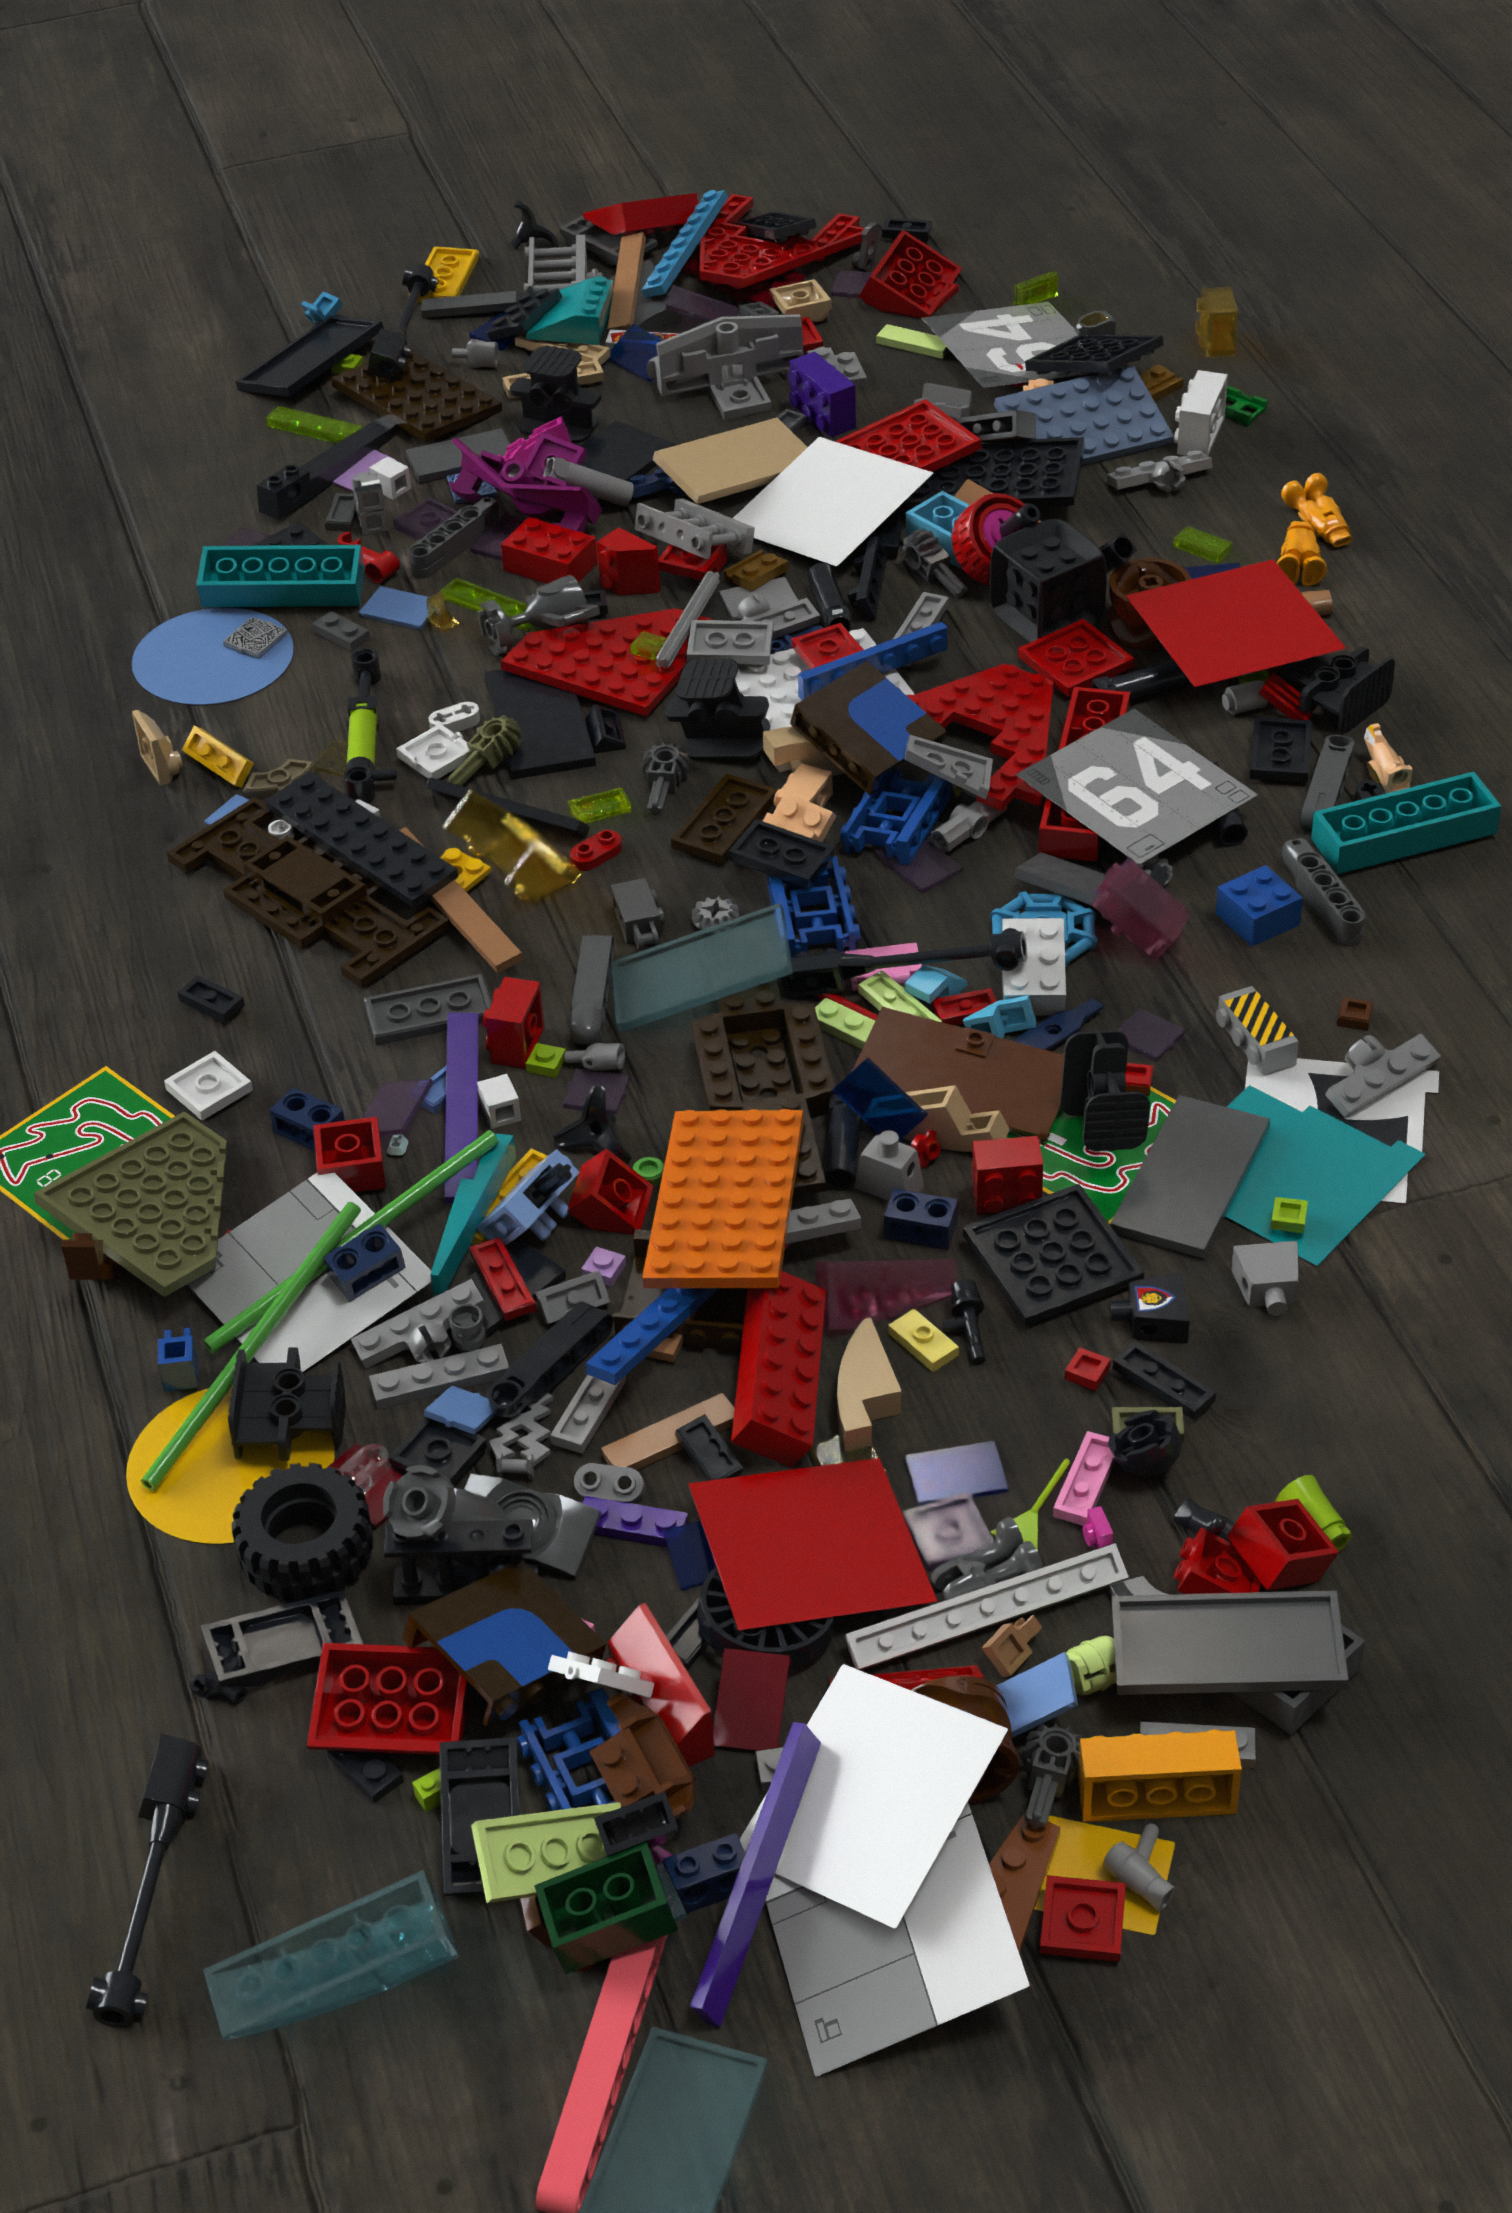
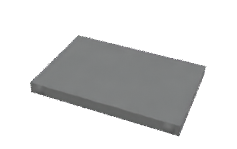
M785 577L772 579L753 591L741 586L719 591V596L733 621L741 620L737 615L739 612L738 605L745 597H751L753 602L757 604L752 597L753 594L762 595L770 606L774 608L798 601Z

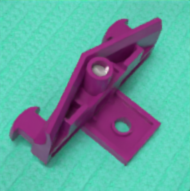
M542 432L525 465H523L519 460L506 462L502 457L484 450L478 455L458 438H453L451 441L461 450L462 470L455 483L450 481L449 486L453 493L467 502L477 503L483 498L478 493V490L484 481L510 496L515 506L525 516L543 518L556 513V511H560V513L563 512L565 515L560 524L555 522L554 525H560L561 527L579 532H584L588 523L595 525L603 510L587 488L570 486L567 482L552 476H543L548 458H563L566 461L582 465L588 453L583 447Z

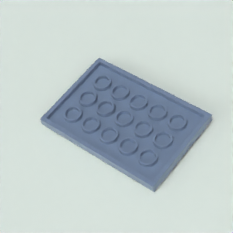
M1134 365L1116 369L1112 375L1099 376L1097 373L995 398L994 402L997 412L1020 410L1036 413V439L1084 437L1085 449L1082 466L1172 444L1174 440L1173 433Z

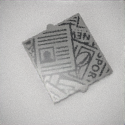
M251 617L223 641V644L226 647L237 650L239 653H246L260 658L288 633L287 629L276 626L271 621L265 622Z

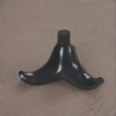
M516 201L514 207L520 209L522 215L516 235L509 242L510 245L517 249L522 243L529 242V237H534V239H547L551 243L552 248H558L555 235L536 223L535 216L527 205Z
M597 1083L587 1095L581 1118L553 1135L555 1144L561 1149L592 1146L599 1153L608 1149L624 1163H628L632 1159L631 1154L620 1144L613 1130L616 1118L613 1114L607 1113L606 1087L603 1083Z

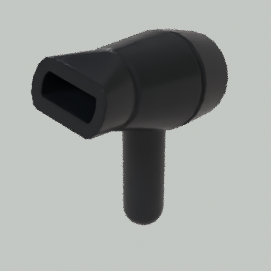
M1190 1498L1184 1500L1173 1519L1175 1523L1190 1529L1195 1535H1197L1202 1527L1231 1542L1227 1535L1235 1523L1225 1516L1202 1508Z

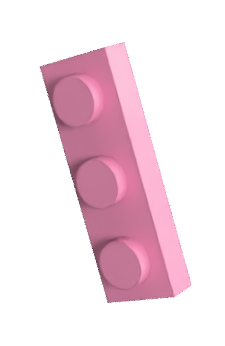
M1087 1431L1053 1507V1517L1082 1526L1087 1525V1511L1096 1507L1116 1461L1108 1445L1110 1437Z

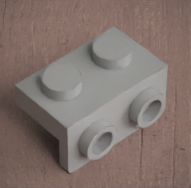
M925 383L922 398L914 400V404L927 399L957 421V418L969 416L972 391Z

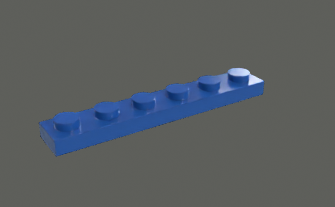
M939 622L799 673L798 696L801 700L807 698L865 661H868L881 673H885L948 650V627L943 622Z
M668 1288L586 1362V1374L616 1385L719 1288Z

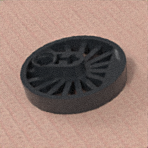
M717 1566L708 1574L702 1586L697 1611L698 1625L707 1643L721 1656L724 1648L788 1655L791 1657V1665L789 1666V1669L804 1665L818 1657L828 1647L834 1636L836 1616L738 1630ZM784 1635H785L794 1645L787 1646L786 1641H785V1638H784ZM774 1641L776 1647H769L770 1644Z

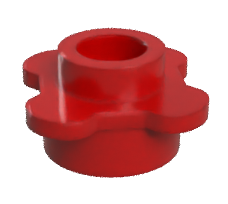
M928 1130L926 1135H916L911 1143V1147L915 1148L918 1152L920 1167H927L931 1160L940 1155L941 1147L936 1140L937 1133L934 1130Z

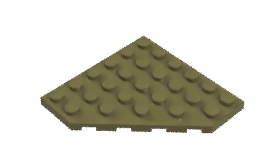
M182 1112L34 1193V1200L38 1206L75 1233H93V1240H103L104 1254L159 1294L166 1297L216 1268L227 1140L186 1112Z

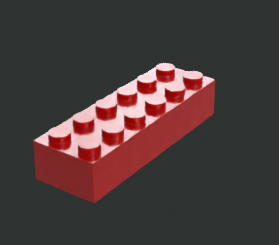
M781 1271L779 1288H747L731 1443L793 1468L813 1446L826 1290Z

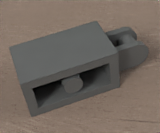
M646 878L611 885L613 910L626 944L635 943L638 950H642L643 946L651 944L654 947L659 946L661 925L665 924V917L662 907L657 908L658 901L655 889H649Z

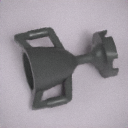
M568 575L536 588L537 593L526 597L527 608L524 613L508 617L503 613L495 600H490L479 604L484 610L478 611V619L483 636L488 635L495 644L490 646L489 649L494 655L499 656L511 651V634L514 627L529 623L536 628L549 630L589 622L590 617L600 614L599 606L588 605L579 583L573 576Z
M425 1465L406 1468L408 1472L397 1482L391 1481L383 1498V1515L389 1518L394 1528L393 1531L414 1541L428 1540L437 1536L446 1528L449 1522L507 1520L505 1512L495 1501L464 1489L454 1488L448 1477L438 1470ZM498 1554L487 1555L488 1562H490ZM473 1555L451 1556L452 1559L462 1565H474Z

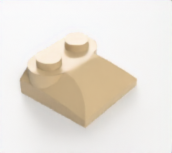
M815 279L770 289V294L782 315L800 314L801 318L809 316L812 322H821L829 315V311L832 309L830 297Z
M139 710L132 711L141 757L160 786L171 783L174 776L180 773L179 768L183 767L179 752H173L169 737L163 734L153 719Z

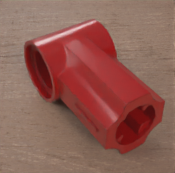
M361 546L365 572L374 583L380 584L399 571L400 562L393 552L386 550L380 554Z

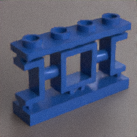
M891 769L882 775L876 792L870 796L864 792L861 802L853 809L846 825L842 826L840 840L843 842L844 852L851 854L854 849L855 852H861L865 844L886 847L887 857L893 858L897 854L899 864L910 865L952 797L951 782L937 775L934 778V775L930 774L924 783L904 780L902 770L897 769L895 773H892ZM887 809L905 812L902 817L885 814Z
M837 856L831 859V865H827L808 889L767 874V886L783 958L795 957L797 952L808 953L809 945L834 942L839 952L844 951V947L847 946L849 951L856 950L855 942H860L861 940L859 924H853V922H856L854 904H848L851 903L849 885L844 886L846 884L845 867H839ZM828 878H832L835 895H833L831 886L828 885ZM785 883L787 892H790V900H786V895L783 884ZM827 904L828 910L800 912V907ZM837 916H841V921L844 929L843 934L840 924H838ZM792 922L795 923L796 931H798L799 933V939H795Z
M603 1687L589 1693L590 1702L584 1704L583 1700L576 1702L578 1717L576 1720L547 1730L541 1717L535 1718L532 1725L529 1724L527 1719L519 1722L521 1736L516 1738L519 1750L524 1759L530 1757L533 1763L530 1768L536 1785L538 1787L544 1786L548 1793L545 1795V1800L549 1811L571 1809L566 1797L569 1798L573 1808L582 1807L592 1802L595 1805L616 1803L615 1800L611 1802L609 1795L612 1794L603 1777L576 1787L568 1772L570 1769L593 1761L590 1751L604 1742L602 1737L583 1744L579 1740L594 1733L593 1719L605 1741L621 1731L618 1719L606 1703L609 1698ZM538 1740H540L545 1752L562 1745L566 1746V1751L552 1756L554 1771Z

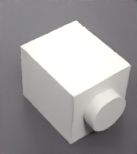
M387 456L369 467L371 475H378L384 496L394 500L411 489L409 467Z
M507 1074L477 1082L480 1106L491 1129L521 1121L519 1098Z

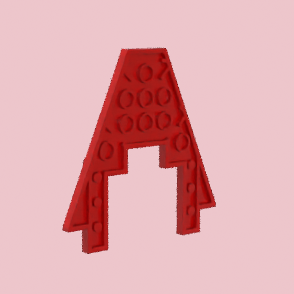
M731 194L700 241L699 280H705L714 285H730L734 289L744 288L773 276L782 275L786 271L812 261H823L825 256L862 243L861 233L864 228L859 227L860 217L838 213L812 239L790 235L788 240L776 243L746 237L747 227L735 225L734 222H737L753 207V197Z
M1004 663L915 695H906L944 729L953 721L996 737L991 742L990 753L1009 760L991 777L986 800L976 795V801L1001 811L1014 797L1036 806L1041 805L1042 794L1015 774L1046 758L1054 681L1046 679L1040 674H1032L1019 669L1015 665Z

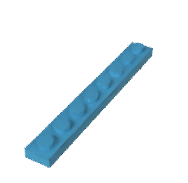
M711 190L703 195L702 200L695 207L691 216L688 217L687 222L680 229L679 234L672 241L667 252L663 254L659 264L655 266L651 276L647 278V282L641 289L645 298L667 292L727 201L728 196L725 190L717 192Z

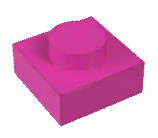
M1101 1506L1088 1509L1087 1525H1083L1085 1542L1087 1546H1093L1094 1550L1113 1544V1531Z

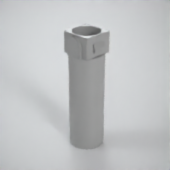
M553 457L547 459L544 477L549 475L567 482L570 486L585 487L593 497L622 507H626L629 504L634 490L633 483L566 461L563 458Z

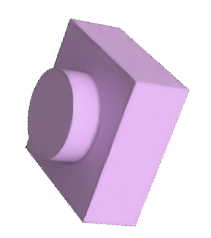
M595 1247L581 1268L582 1276L600 1270L604 1285L612 1287L626 1266V1256Z

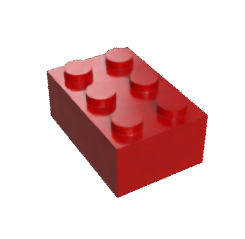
M528 517L501 543L504 571L546 584L568 575L573 576L579 583L598 564L596 537L567 529L560 525L540 521L536 518Z

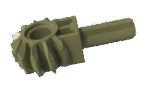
M505 715L499 718L493 716L491 720L484 721V725L476 728L477 733L467 743L471 755L449 776L447 781L462 786L482 765L494 769L506 756H513V751L520 749V743L523 741L522 732L517 722L513 718H507Z

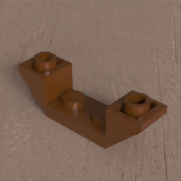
M72 1233V1239L61 1240V1248L70 1280H105L120 1277L122 1266L103 1253V1240H93V1233Z

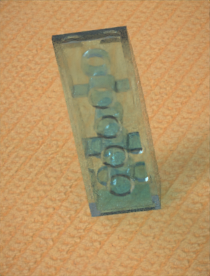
M424 1870L205 1968L203 1972L221 2035L226 2041L296 2023L353 2004L459 1957L437 1891Z

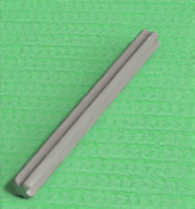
M708 571L656 656V665L658 667L662 666L666 669L673 662L690 633L692 620L699 618L720 580L718 578L720 575L718 572Z

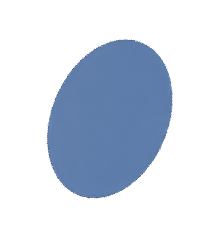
M229 607L202 609L172 618L149 632L134 651L132 670L136 680L144 689L162 699L192 705L223 703L256 693L279 678L292 659L293 640L287 630L288 634L260 658L246 653H239L235 649L224 646L223 641L251 617L265 622L271 621L276 626L285 627L274 618L253 610Z

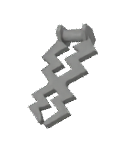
M549 1393L539 1401H532L527 1405L526 1409L529 1410L528 1412H520L511 1417V1421L496 1429L500 1437L489 1440V1446L496 1457L498 1478H503L504 1473L527 1474L528 1479L533 1480L534 1466L551 1454L549 1448L539 1443L549 1437L551 1432L535 1422L551 1414V1410L545 1407V1405L553 1401V1396ZM523 1428L529 1433L519 1438V1435L514 1431ZM518 1441V1445L526 1449L520 1452L521 1457L526 1460L509 1459L515 1455L514 1451L506 1446Z

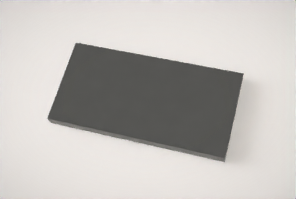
M1179 1095L1110 1223L1114 1232L1123 1237L1204 1259L1270 1129V1118Z
M1337 1590L1112 1596L1117 1695L1348 1690V1672Z

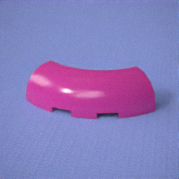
M559 417L534 429V433L527 440L524 438L517 439L506 447L507 452L502 458L506 462L519 460L525 465L542 432L572 443L563 418Z

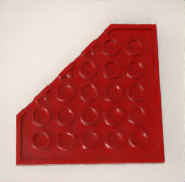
M674 608L531 632L501 660V670L647 716L680 680L682 671L687 664L689 635L669 668L665 669L662 666L658 667L656 665V656L684 610ZM699 616V618H698L697 620H712V619H711V618H708V617Z

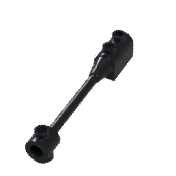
M418 264L413 268L406 267L402 285L407 287L410 295L397 327L392 331L380 328L371 350L367 373L383 378H391L396 375L397 371L404 372L406 361H408L411 352V346H407L406 341L407 326L419 297L427 295L429 291L435 292L439 278L434 277V272L429 266Z
M1007 928L1000 934H992L990 944L880 957L847 954L832 948L827 949L824 954L816 955L799 952L795 957L782 959L779 977L785 997L791 998L845 992L848 979L883 968L991 956L993 964L999 969L1011 971L1020 962L1027 961V943L1023 931Z
M161 1734L138 1815L139 1818L151 1820L149 1834L150 1849L117 1971L105 1973L102 1978L94 1976L85 2008L93 2010V2017L101 2024L109 2027H127L132 2023L134 2016L142 2018L148 1993L140 1992L142 1983L138 1977L133 1975L135 1962L164 1853L168 1849L180 1824L185 1820L186 1815H195L200 1792L193 1791L195 1782L203 1783L209 1762L201 1759L202 1749L196 1743L189 1740Z

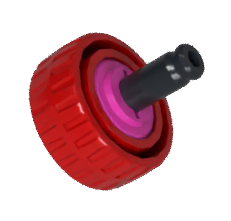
M1000 493L984 495L969 505L956 519L952 530L953 551L962 569L974 580L990 586V560L994 545L1016 531L1039 523V509L1033 504H1024L1015 497Z

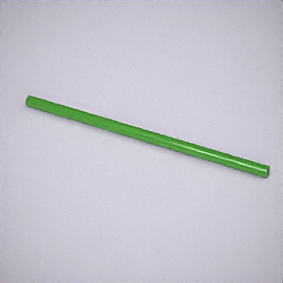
M490 1130L485 1132L341 1238L335 1248L343 1246L358 1237L363 1231L371 1229L379 1223L383 1228L497 1145L499 1141L496 1135ZM325 1261L309 1283L327 1270ZM293 1275L204 1339L203 1343L209 1352L214 1354L260 1320Z
M347 1202L239 1347V1349L245 1350L247 1363H250L324 1263L323 1257L335 1248L361 1213L358 1205L353 1202ZM238 1350L141 1479V1483L147 1489L156 1490L233 1386Z

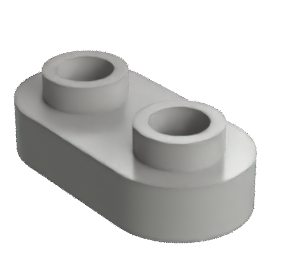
M588 1463L580 1467L574 1476V1486L582 1498L590 1496L635 1504L643 1497L645 1492V1482L637 1470L630 1467ZM591 1475L597 1476L595 1484L586 1485L587 1477ZM623 1480H631L632 1484L628 1489L623 1490L620 1488V1483Z

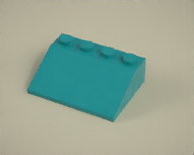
M597 276L559 290L563 297L527 332V339L599 345L610 315L613 280Z

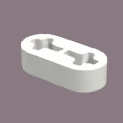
M462 702L437 710L429 715L430 729L441 724L451 732L456 733L474 727L480 722L479 707L473 702Z

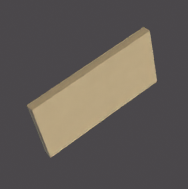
M773 418L654 451L653 460L696 504H700L771 483L808 447L778 418Z

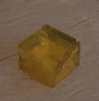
M443 592L427 598L428 618L432 624L443 632L459 626V622L445 609Z

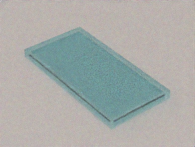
M778 903L612 961L616 1025L620 1032H624L792 974L785 913L781 904Z
M652 2026L579 2213H715L767 2072L768 2058Z

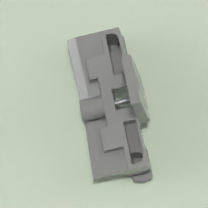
M800 314L717 318L656 343L658 356L648 361L646 371L650 379L657 378V386L662 396L707 387L724 420L772 410L771 400L757 376L790 370L789 361L804 356ZM742 362V365H732L735 363Z

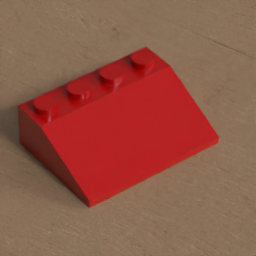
M697 193L623 202L582 214L584 219L613 235L623 234V237L637 234V231H642L644 235L656 233L655 229L659 228L661 233L674 231V226H679V230L683 228L688 217L691 216L698 205Z
M902 230L870 275L858 297L869 306L880 311L919 318L930 317L938 306L937 304L934 306L937 299L950 288L948 282H954L962 267L905 230ZM938 279L948 281L945 286L942 283H939L931 292L927 294V291L933 288L935 282ZM940 290V294L935 297L934 293ZM925 300L932 302L933 304L929 308L927 305L921 303Z
M323 1643L307 1748L313 1750L440 1755L439 1742L462 1741L472 1702L473 1688L468 1680L436 1647L416 1646L410 1648L409 1646Z

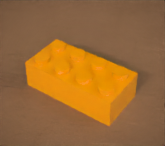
M1213 1729L1207 1732L1193 1733L1176 1731L1155 1735L1132 1734L1130 1736L1118 1737L1094 1736L1091 1738H1081L1078 1788L1083 1822L1237 1814L1242 1767L1235 1730L1221 1731Z

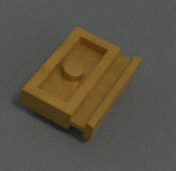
M1159 364L1139 374L1154 402L1183 388L1184 378H1176L1175 373Z
M759 550L725 569L724 580L732 579L733 584L753 591L788 571V561L777 557L775 554L768 553L764 555L763 551Z

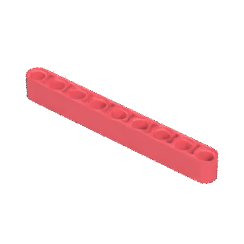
M669 1902L670 1904H673V1905H674L673 1908H672L673 1915H674L675 1904L672 1903V1902ZM668 1934L611 1958L538 2185L535 2202L536 2211L543 2213H582Z

